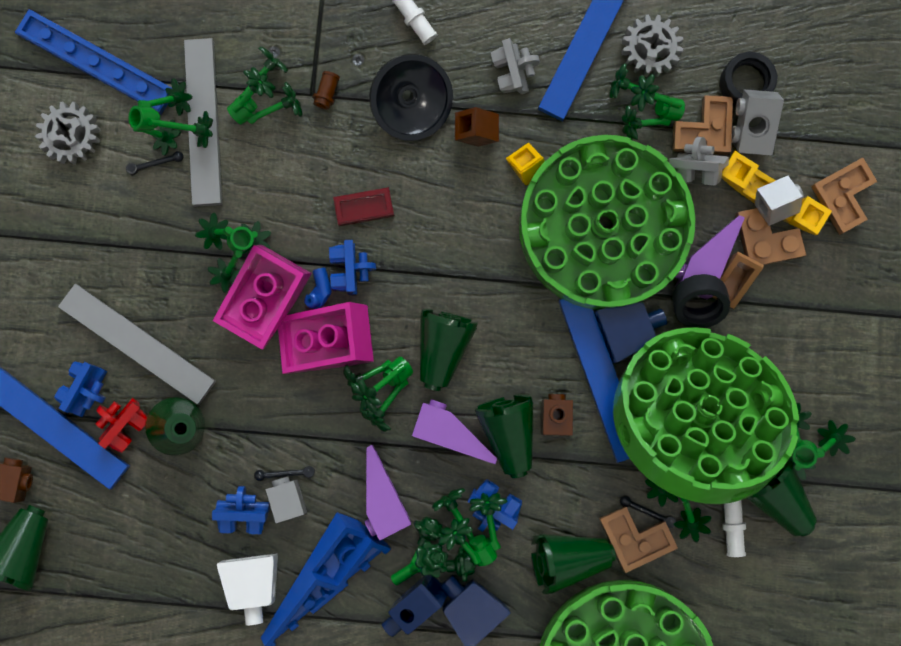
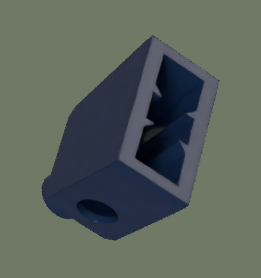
M643 302L623 307L600 309L594 313L612 364L639 351L647 341L656 336L654 329L667 325V319L662 309L647 313Z
M431 575L423 576L394 602L388 611L390 617L382 623L383 629L389 636L394 637L401 630L409 635L442 607L447 595L440 588L441 583L439 580Z
M451 575L440 585V588L450 598L443 605V612L464 646H476L511 614L510 609L474 579L470 580L463 587Z

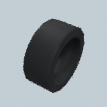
M748 51L738 54L729 61L720 76L722 95L732 97L735 107L738 98H742L743 94L734 86L732 76L740 66H752L762 74L764 87L761 91L773 92L777 86L778 75L776 68L770 59L761 53Z
M708 274L693 275L680 282L673 291L672 301L675 315L679 322L687 327L709 328L725 319L730 311V299L724 282L716 276ZM708 294L717 297L715 302L704 308L694 309L685 306L686 302L691 298L699 295Z

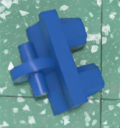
M344 240V245L329 247L330 263H345L346 273L331 274V289L341 292L346 291L348 295H357L356 272H360V282L369 281L368 271L376 270V263L368 262L366 252L359 253V263H356L353 240Z
M73 362L69 369V375L75 378L71 387L63 385L54 396L61 404L59 409L83 417L86 409L90 410L94 401L103 403L105 397L99 394L104 385L101 382L107 371L87 362Z
M486 479L478 489H473L468 502L470 503V500L475 498L481 499L482 493H486L490 497L498 492L499 487ZM511 494L507 496L508 502L500 505L501 511H495L493 514L496 531L501 523L512 530L518 522L522 500ZM480 510L474 511L472 516L481 521L478 530L483 532L488 525L487 517L482 515Z
M238 486L237 494H227L226 501H217L216 508L212 511V520L217 521L220 533L235 532L237 521H246L247 533L262 534L270 511V503L256 502V495H246V487Z

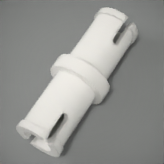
M392 0L404 16L405 24L412 27L423 45H427L438 36L437 32L434 31L425 18L424 10L418 8L413 0Z
M740 500L724 504L725 523H722V529L726 531V555L728 557L746 556L744 545L746 523L743 522L742 502Z

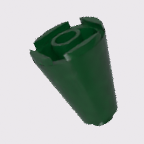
M422 309L420 317V381L425 383V388L441 391L442 387H448L477 329L478 322H471L469 318L443 311L439 315H434L432 309Z
M513 395L514 400H505L504 397L478 405V409H475L476 416L504 474L510 475L511 478L526 476L528 474L527 471L532 468V397L530 395Z
M173 397L162 400L151 409L146 419L145 430L149 442L156 450L167 455L177 456L190 452L200 443L205 430V422L200 409L193 402L184 398ZM177 423L184 424L183 431L180 434H177L174 430Z
M788 459L784 467L763 489L747 499L790 534L803 537L813 532L817 518L794 465Z
M28 505L26 510L20 508L0 533L1 582L31 591L48 524V519L43 517L46 511Z
M540 534L533 536L531 545L537 544L536 552L531 553V559L538 586L544 585L546 588L542 591L543 594L555 593L612 567V562L616 559L614 546L609 544L606 539Z

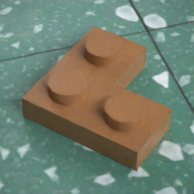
M705 95L702 98L701 123L675 121L673 124L672 151L685 152L684 147L686 144H693L696 137H704L707 146H714V154L729 155L731 153L732 97Z
M861 158L811 186L820 203L832 210L829 218L839 235L868 220L854 195L873 185L877 180L864 158Z
M757 208L735 214L736 217L739 215L745 217L739 232L744 253L751 259L767 265L806 256L800 228L772 234L771 227Z
M622 507L599 518L610 544L614 546L616 557L624 573L678 549L665 521H661L638 532L627 507Z

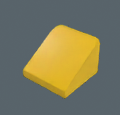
M529 142L506 158L507 162L526 186L530 184L534 174L545 161Z

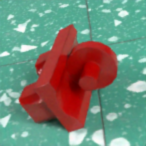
M133 397L118 415H115V413L121 408V405L115 401L109 408L100 405L96 409L101 415V418L96 422L99 428L103 429L108 422L111 423L99 437L100 441L98 444L104 449L110 446L112 449L122 453L132 441V438L121 431L123 427L128 423L140 431L146 425L147 415L140 409L139 402Z

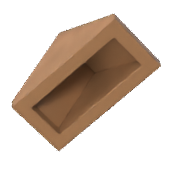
M736 252L728 258L720 278L727 288L730 307L733 309L764 267L763 264L740 252Z

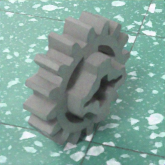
M646 15L643 23L637 18L633 23V27L628 26L625 32L627 36H624L621 42L626 47L623 48L621 53L625 56L629 55L626 61L627 65L632 63L636 65L633 72L637 73L642 69L644 70V77H647L650 71H653L655 77H659L661 69L668 73L672 68L671 65L676 66L679 61L678 56L681 55L684 49L678 46L682 43L683 37H676L679 28L677 26L671 29L669 27L670 19L663 23L661 22L660 15H657L654 21H651L650 16ZM649 30L648 33L641 34V32ZM659 57H660V58H665V59L662 60V61L655 62V60L658 59Z
M60 102V109L58 110L51 105L49 107L51 111L49 116L44 113L41 114L45 120L44 123L36 124V127L42 130V133L35 135L42 142L39 148L47 152V156L52 160L57 158V161L61 164H65L67 158L73 165L76 164L77 157L82 158L84 161L87 160L85 154L87 151L95 153L92 143H100V139L94 135L101 131L97 125H94L97 121L96 117L92 114L89 115L90 111L86 107L79 108V105L75 102H72L70 107L64 102ZM74 116L72 119H67L66 117ZM65 126L69 128V133H70L69 136H70V138H71L72 140H70L69 138H67L68 134H67V129L65 128ZM70 147L71 150H60L57 148Z

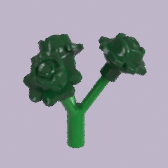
M424 517L422 521H414L413 523L420 537L417 542L419 546L410 564L391 576V580L395 585H399L419 572L423 576L431 575L434 578H438L440 572L456 571L462 577L463 582L467 581V576L475 573L476 565H474L471 557L463 547H459L455 559L447 560L448 554L442 551V546L430 543V541H436L444 536L441 533L443 525L439 524L436 519Z

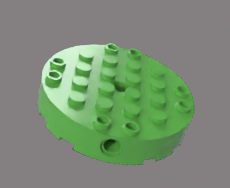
M598 135L571 142L544 161L534 174L526 190L519 217V234L526 261L538 280L548 290L574 305L600 310L643 302L659 292L674 279L686 262L690 247L693 244L695 211L686 182L664 155L651 146H645L632 141L628 137ZM600 217L609 218L613 223V228H604L599 223Z
M708 328L674 329L647 341L628 364L618 383L614 396L613 417L616 432L626 454L639 471L667 492L683 499L705 504L737 502L763 489L792 456L798 440L796 434L797 422L799 421L794 395L778 368L766 356L762 358L751 350L749 343L730 334L722 336L711 333V329Z
M613 580L587 587L568 599L551 618L539 646H713L710 634L698 616L673 595L648 583L634 580Z

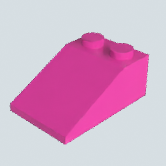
M253 245L213 321L263 350L299 298L312 273L263 245Z
M346 302L290 314L285 317L278 327L282 374L374 362L367 305Z

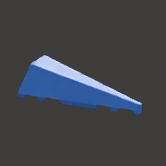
M337 512L261 636L264 646H275V639L288 629L291 631L298 627L297 621L309 611L313 614L348 586L347 580L360 569L365 572L370 568L369 562L381 552L387 554L391 549L388 543L384 540L379 541L377 535L372 537L367 527L357 519Z

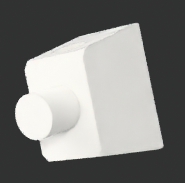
M277 553L222 560L217 563L228 608L230 610L244 609L245 624L247 626L263 623L262 606H269L275 602Z

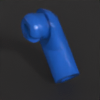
M326 268L312 271L316 286L310 294L305 296L304 302L308 308H321L332 293Z

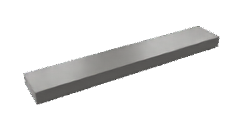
M212 38L184 40L187 93L193 96L191 100L187 101L191 108V112H188V125L198 123V117L203 118L204 111H207L209 118L213 119V124L209 128L213 136L208 138L207 148H203V145L197 147L199 136L189 131L192 205L194 207L222 205L214 41Z
M77 284L73 285L58 306L198 405L201 404L216 383L213 378Z

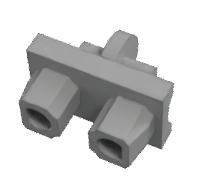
M510 38L502 40L503 47L491 52L494 66L498 69L508 65L510 73L498 77L499 88L503 93L518 91L521 95L528 93L529 88L524 70L527 77L534 76L533 67L540 63L539 56L530 55L529 49L523 48L520 50L521 58L517 44H512Z
M696 137L693 144L685 145L684 151L686 153H678L676 158L669 159V163L675 168L677 173L682 175L686 183L695 180V170H702V183L704 185H717L721 181L722 169L729 165V157L713 155L714 146H707L704 137Z

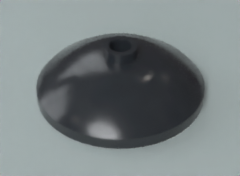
M405 54L395 57L384 64L373 79L369 94L371 112L378 125L389 135L407 141L424 139L438 131L446 122L453 104L451 81L445 70L437 62L426 56ZM409 90L410 97L404 100L402 95L404 91Z

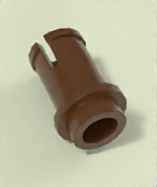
M330 71L322 73L318 91L312 97L315 106L328 110L330 106L334 105L333 96L340 79L337 74Z

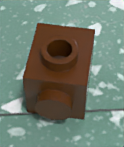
M477 107L455 112V141L477 147L499 142V114Z
M548 394V400H541V435H573V400H566L565 394Z
M5 457L4 462H0L1 501L12 503L25 501L26 492L32 486L33 475L31 474L32 467L22 465L23 460Z

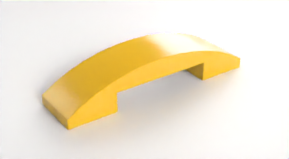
M734 151L731 155L729 165L722 170L721 176L732 188L754 204L757 189L776 181L758 170V164L737 151ZM807 196L802 200L800 213L783 221L803 231L818 235L832 210Z

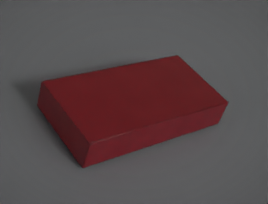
M389 187L333 197L338 226L394 217Z

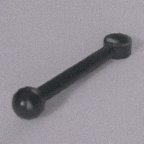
M176 151L171 156L142 164L129 163L126 166V171L130 175H135L141 169L171 161L181 162L184 155L182 152Z
M307 466L301 470L275 472L257 470L254 477L257 481H263L265 478L299 475L310 478L314 476L315 469L312 466Z
M628 496L621 497L620 504L623 507L630 506L657 520L665 521L668 528L675 527V518L671 516L665 517L631 501Z

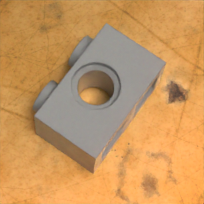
M743 90V96L738 98L736 104V115H739L737 126L732 127L731 143H733L738 153L773 155L784 99L778 92ZM753 118H762L759 125L749 127V123Z

